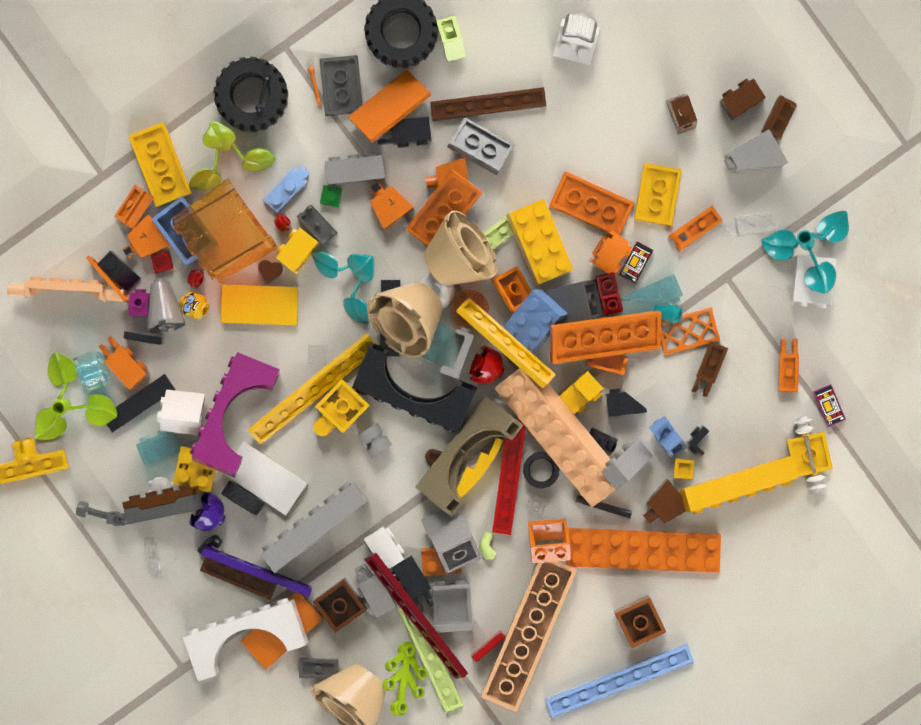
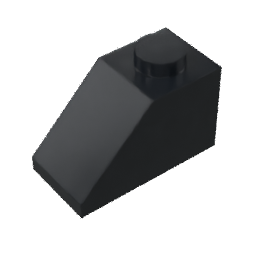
M110 250L97 264L127 292L141 279L114 251Z
M621 388L610 389L609 393L605 394L608 417L647 413V409L628 393L621 392Z

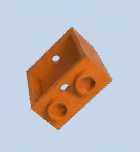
M566 518L528 521L532 563L571 560ZM563 539V543L535 545V541Z

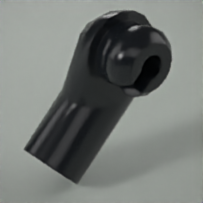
M214 534L207 538L197 551L202 554L205 546L219 548L223 541L219 538V535Z

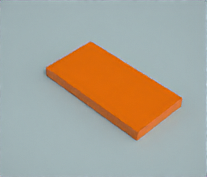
M405 70L349 115L348 118L373 143L427 100L431 93L408 70Z
M451 169L405 230L428 246L446 215L451 211H459L466 215L481 196L482 191Z
M565 171L549 206L602 231L607 232L611 229L620 235L635 202Z
M295 592L288 600L294 599L307 634L323 620V617L303 594ZM253 629L241 640L243 645L265 669L270 667L287 651L284 643L276 635L262 629Z

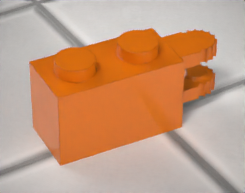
M109 336L107 339L116 350L111 353L105 345L101 344L99 346L100 350L108 357L104 360V363L129 390H132L149 375L146 371L148 367L141 360L138 362L133 357L135 353L128 346L126 348L120 346L112 336Z

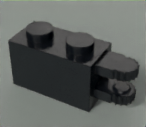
M429 117L402 119L387 131L392 132V138L378 140V145L393 144L397 145L398 148L409 147V144L416 143L417 146L428 145V142L431 141Z
M412 555L391 568L392 574L400 582L421 612H424V608L417 599L420 595L423 594L430 607L434 605L427 592L431 589V586Z

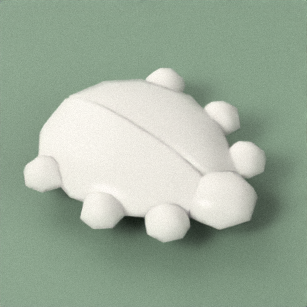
M156 477L148 482V485H150L148 492L157 491V494H161L162 489L171 488L174 484L168 478Z

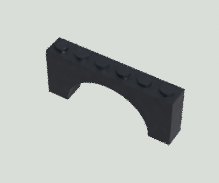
M371 342L352 388L356 389V392L359 394L372 396L378 402L389 403L397 410L403 409L413 417H422L430 424H438L449 432L455 431L458 433L477 387L459 380L456 387L443 396L436 398L414 396L399 387L391 377L387 366L389 349Z

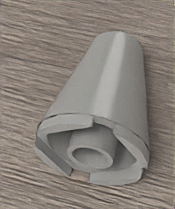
M165 278L155 279L150 285L147 320L149 332L166 333L171 328H174V331L182 329L186 326L185 319L170 282L165 281Z

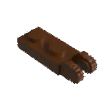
M712 341L709 342L696 374L697 378L692 387V392L696 393L701 379L708 381L703 390V396H708L728 351L727 347Z

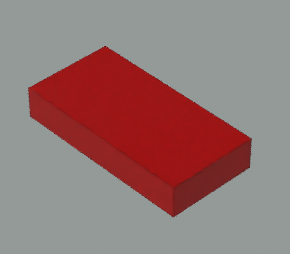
M499 630L471 654V657L475 662H478L505 639V634Z

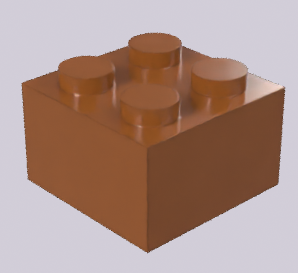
M649 595L614 611L631 648L666 633Z

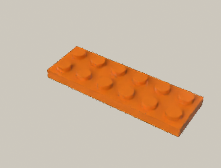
M660 311L550 325V362L552 364L661 349Z

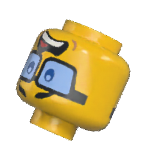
M188 292L179 301L182 313L193 319L204 317L209 310L207 298L195 292Z

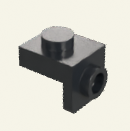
M705 426L695 427L690 433L692 437L687 441L690 445L688 449L696 456L698 453L701 456L705 454L697 446L709 432Z
M592 427L589 434L607 456H610L616 449L618 439Z

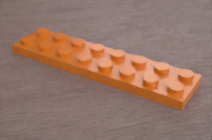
M568 528L571 560H567L566 564L572 567L720 573L721 534Z

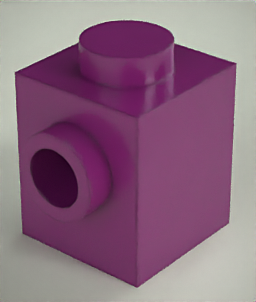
M135 289L134 293L129 292V316H148L150 293H146V289Z

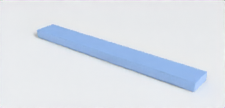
M686 643L544 700L551 718L691 664L694 660Z

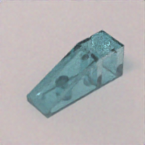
M673 274L622 296L621 301L669 302L672 305L680 301L679 297L683 296V293Z

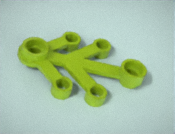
M409 641L402 642L398 646V654L385 662V669L391 672L396 671L398 663L402 661L401 668L390 678L382 682L383 689L389 691L393 690L395 683L399 681L397 700L393 701L390 705V711L394 716H402L408 710V706L405 703L407 683L415 699L423 698L425 695L424 688L418 687L409 670V664L414 670V676L417 680L425 679L427 671L425 668H420L415 658V647Z

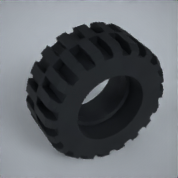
M378 0V3L376 5L373 4L370 8L371 11L366 16L364 32L369 50H371L376 59H379L385 65L392 66V68L403 67L405 69L412 65L416 66L419 62L428 58L437 42L438 27L433 10L424 0ZM394 14H409L415 18L419 25L417 40L407 48H395L384 38V24Z
M242 57L236 62L233 60L227 68L224 67L221 70V75L217 76L215 81L216 87L213 90L215 94L214 102L219 114L231 126L244 132L264 131L269 126H274L280 117L282 118L284 110L288 105L287 98L289 94L282 74L273 64L264 59ZM270 73L271 79L267 83L269 99L261 112L249 113L239 109L233 98L234 88L237 83L246 77H256L264 81L263 75Z

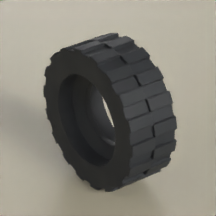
M231 480L228 481L221 492L227 499L256 516L265 504L259 497Z

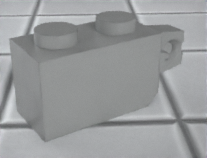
M366 564L355 568L359 580L357 591L362 599L365 598L368 602L366 608L371 616L375 615L378 618L397 607L393 597L377 576L373 575Z

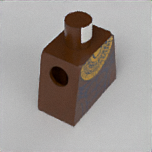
M687 94L666 100L677 134L696 128L697 118Z

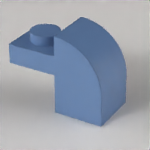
M665 416L657 419L649 427L652 434L672 459L687 448L682 438Z

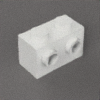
M382 526L365 537L364 541L372 553H377L390 569L404 560L403 554H405V551L400 544L396 545L393 538L395 536L391 529H386L385 526Z

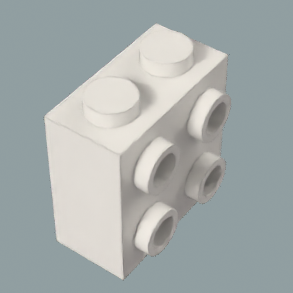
M166 390L165 397H161L160 402L162 411H158L157 423H160V431L198 435L205 407V394Z

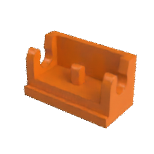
M614 355L587 359L586 366L624 375L628 358L624 355Z

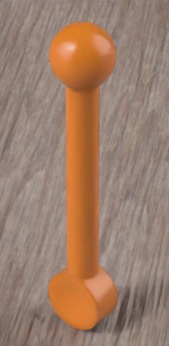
M311 66L308 67L307 72L311 76L317 104L319 106L322 104L314 76L315 69Z

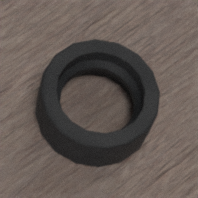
M533 453L524 463V477L535 488L544 489L550 487L559 477L560 468L548 453ZM538 459H545L552 465V475L546 481H537L531 476L530 466Z

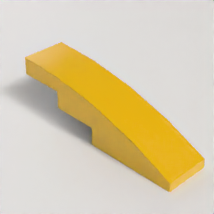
M496 437L489 454L481 451L474 469L466 466L457 487L460 498L477 483L488 469L503 443L502 439Z

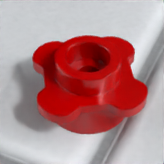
M193 269L188 275L187 283L197 289L204 281V271Z

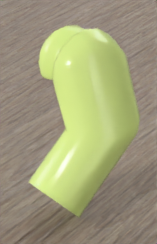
M487 531L483 534L479 549L486 560H493L496 557V552L490 546L493 534Z

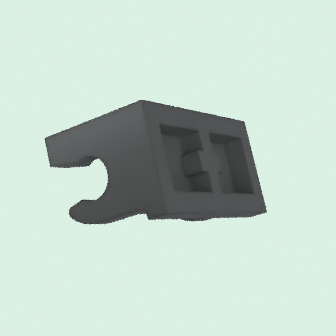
M313 205L307 206L303 212L296 216L323 246L337 234V231Z

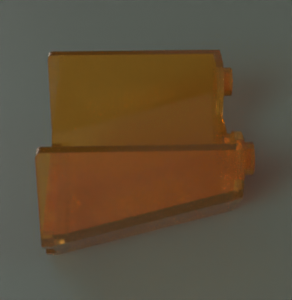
M229 178L172 218L174 222L172 227L178 235L182 234L188 243L186 246L192 256L195 254L198 256L199 260L197 262L201 268L206 270L212 280L215 278L219 283L278 249L273 237L267 233L249 209Z

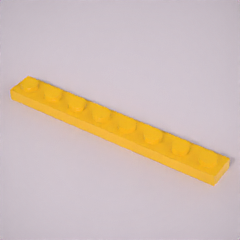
M368 333L363 335L248 429L249 433L260 445L358 367L363 362L371 342L375 343Z

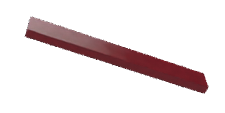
M373 553L365 557L364 561L455 679H459L469 674L379 555Z

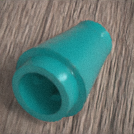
M655 305L653 311L661 312L662 320L673 324L681 321L682 307H678V305Z

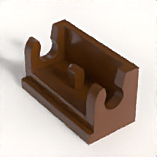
M779 95L761 132L770 130L774 138L781 140L797 107V103Z

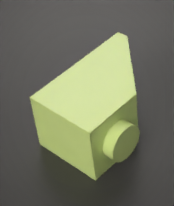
M455 16L438 20L437 25L447 61L466 57Z

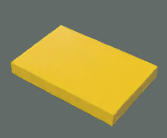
M644 163L634 220L672 226L682 169Z

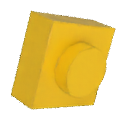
M675 458L673 478L693 480L695 460Z

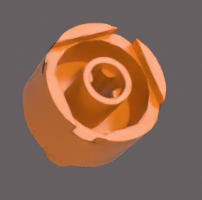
M610 229L607 231L609 235L607 237L603 236L594 248L592 254L595 256L593 259L590 258L589 262L607 274L611 272L616 274L622 265L620 261L623 257L629 255L632 247L629 246V241Z

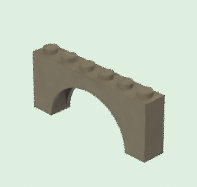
M486 396L416 485V488L440 509L453 517L464 502L458 494L457 476L469 452L479 443L492 437H506L512 440L523 427V424Z

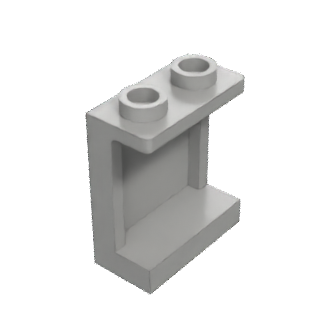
M461 327L460 330H455V333L465 337L454 369L442 365L440 373L456 379L459 378L474 337L471 334L472 330Z
M466 579L454 580V583L447 584L445 580L435 581V584L431 586L432 600L434 602V629L437 632L473 630L470 582H466Z

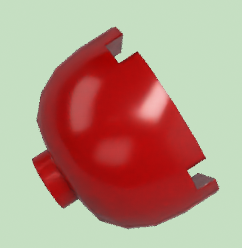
M484 345L480 348L483 350L481 354L476 353L469 371L472 377H469V379L479 384L488 385L501 378L505 368L503 367V359L500 353Z

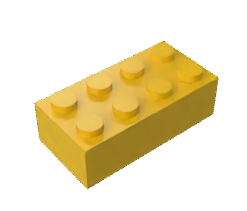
M545 199L506 214L535 286L574 270Z

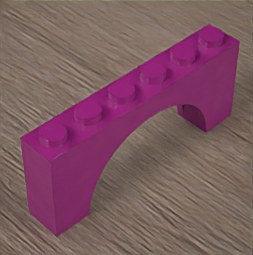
M239 352L236 353L235 357L231 356L228 363V367H230L228 374L224 373L220 382L223 386L220 392L216 391L213 402H215L213 409L209 408L205 416L207 423L205 426H201L197 435L200 439L197 444H193L190 451L192 461L234 478L243 461V456L234 452L224 438L222 423L225 412L232 401L246 391L252 389H268L272 391L280 374V369Z

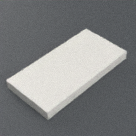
M243 441L236 452L238 455L243 456V461L236 477L225 475L284 515H287L308 483Z

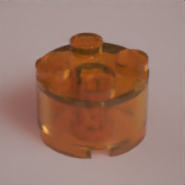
M465 290L454 297L450 312L456 324L467 329H473L474 327L456 312L457 309L468 298L474 301L487 314L489 313V305L481 293L475 290Z

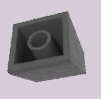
M596 279L544 291L568 313L561 324L604 317Z

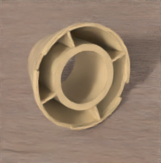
M451 211L446 215L424 252V260L429 271L438 282L445 286L491 279L498 272V267H495L494 264L497 258L490 242L481 229L474 222L469 223L464 218L466 215L459 211Z
M414 282L377 293L368 301L367 314L370 323L376 333L380 332L385 337V343L389 347L411 358H418L428 352L443 311L440 298L429 286L420 282Z
M353 664L311 688V694L316 702L327 713L331 711L338 718L337 722L339 724L377 725L386 690L383 689L382 682L366 668Z

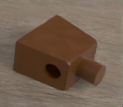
M668 479L664 480L646 501L651 509L643 516L649 524L658 517L663 523H667L686 512L681 494Z

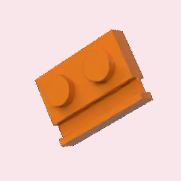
M134 185L114 217L134 229L154 197L137 185Z
M421 548L424 577L446 575L447 573L435 548ZM461 567L448 574L462 573Z

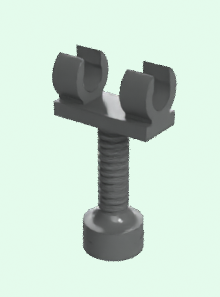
M80 501L77 505L76 516L86 517V515L103 518L107 520L106 524H112L113 526L127 525V523L121 522V518L125 517V513L118 511L108 513L90 508L89 503Z

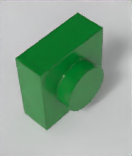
M323 185L320 204L339 208L342 188Z

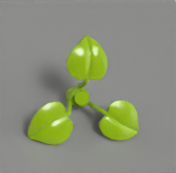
M211 121L209 128L203 136V144L206 147L216 149L214 169L211 171L208 168H203L197 171L191 177L189 186L196 190H211L221 183V175L216 173L219 150L228 151L232 146L240 159L243 160L242 168L250 172H258L268 168L275 161L276 156L260 148L250 150L246 153V156H243L235 145V133L228 127Z
M54 352L50 357L48 377L53 385L60 386L64 384L60 395L57 396L58 400L52 403L51 408L42 409L36 417L35 439L51 440L61 436L66 431L67 422L60 416L68 413L70 410L87 408L85 412L86 419L95 426L106 425L117 418L115 405L105 395H91L88 398V405L71 406L70 401L63 398L68 386L67 382H73L77 378L78 368L71 358L58 352Z

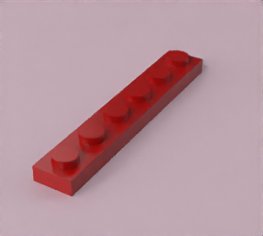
M524 424L512 440L505 437L492 533L511 535L526 430Z

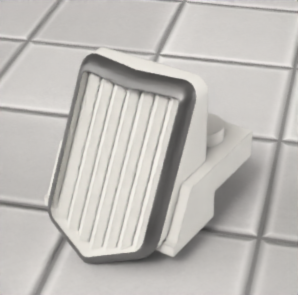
M585 13L568 14L566 18H562L553 56L590 65L600 28L597 26V22Z

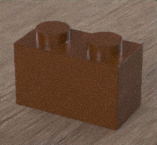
M754 78L750 81L745 79L738 84L739 88L735 91L729 89L722 94L723 98L719 102L731 120L766 98Z

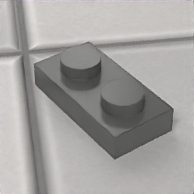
M300 658L299 678L327 679L338 673V659Z

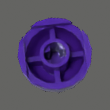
M210 492L208 494L204 493L201 496L203 508L196 510L195 515L191 514L189 523L190 526L198 530L211 531L218 525L221 526L226 517L224 515L225 509L220 498Z

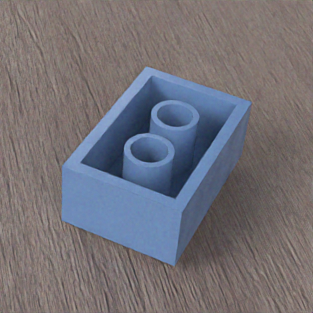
M183 196L152 218V221L187 266H190L219 244Z
M540 288L531 291L503 328L535 355L550 337V325L561 324L568 313Z

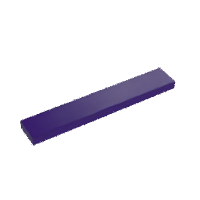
M205 546L202 556L308 597L311 595L312 586L279 573H274L271 570L209 546Z

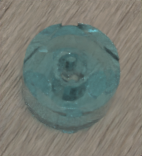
M93 350L73 358L74 362L78 361L75 367L82 385L88 387L85 390L86 394L108 386V382L111 379L108 371H103L101 364H104L100 352L96 353Z

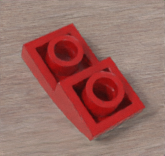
M611 272L610 274L606 273L595 276L604 315L622 312L623 307L615 273Z

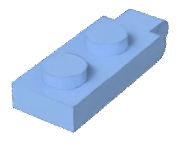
M302 165L297 170L293 168L263 200L278 213L308 182L306 178L310 173Z

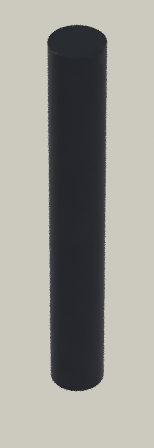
M577 495L575 502L590 506L583 496ZM603 502L593 506V508L629 519L632 515V511Z

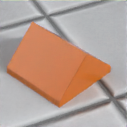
M518 266L492 279V283L510 313L515 312L532 291Z

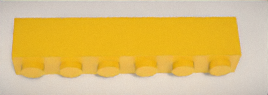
M785 456L679 490L686 512L698 514L704 512L703 508L705 507L717 508L722 506L721 502L727 500L729 503L739 501V497L746 495V497L755 496L757 491L762 489L764 492L774 490L775 485L778 484L782 486L790 485L793 483L792 480L797 479L798 476L792 456Z

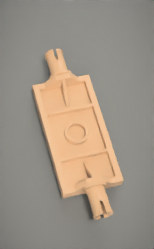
M30 277V280H24V284L8 283L7 295L24 296L25 298L33 296L40 290L91 292L104 302H124L114 289H108V286L103 285V281L88 280L87 284L81 279H69V282H64L65 279L50 278L49 281H45V278ZM123 289L120 290L125 296V291Z

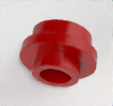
M276 215L274 220L276 227L282 232L290 230V219L286 215Z

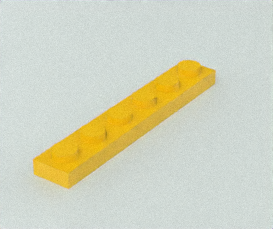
M470 298L457 309L456 312L539 386L544 388L555 377L556 374Z

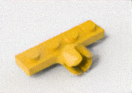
M25 438L24 441L22 439L16 440L12 444L14 460L0 463V484L68 469L70 466L65 449L40 454L37 451L33 438Z

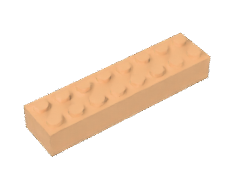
M518 368L495 387V390L591 507L615 491V488L601 473L607 467L605 463L610 458L549 383L542 388L523 370Z
M561 561L536 563L482 690V698L517 712L577 572L575 567Z

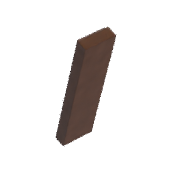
M205 557L200 569L201 572L268 600H271L277 586L275 583Z

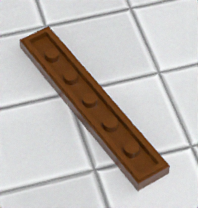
M544 87L430 102L433 121L547 106Z

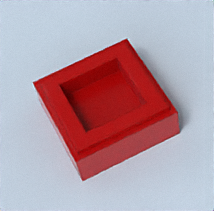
M169 251L150 256L155 274L174 269Z

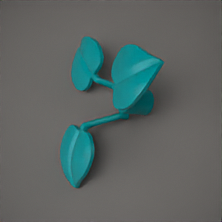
M847 211L834 212L822 218L816 228L818 234L822 236L815 235L814 232L811 233L808 230H803L799 232L796 239L791 231L779 230L761 239V243L765 251L772 258L779 261L790 259L794 254L793 249L798 248L799 245L803 250H808L815 266L806 270L804 281L811 290L823 294L828 293L835 285L836 270L830 262L826 261L818 264L812 248L815 246L814 238L820 240L827 238L831 243L844 240L849 232Z
M313 252L314 263L323 276L331 279L336 278L338 272L350 268L353 274L358 276L359 280L350 296L351 298H345L343 306L352 319L368 324L367 304L363 300L355 298V294L362 281L370 282L373 279L374 256L351 254L347 258L348 265L338 267V261L333 256L324 252Z

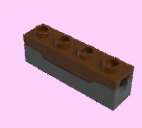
M190 484L181 485L179 490L175 491L173 487L162 489L161 494H157V491L145 493L146 497L142 498L140 494L129 496L128 501L122 502L127 525L203 508L198 486L191 487Z

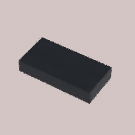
M124 331L123 336L127 340L157 345L164 344L165 339L163 337Z

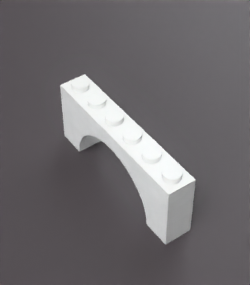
M288 598L277 601V605L270 606V604L259 607L260 611L253 613L252 610L241 613L242 617L235 619L234 616L223 619L224 623L217 625L216 622L205 625L206 629L199 631L198 628L187 631L188 635L183 637L197 680L201 681L216 676L220 672L218 667L220 649L228 637L241 630L262 629L271 632L284 643L287 651L306 646L309 641L294 599L288 600Z

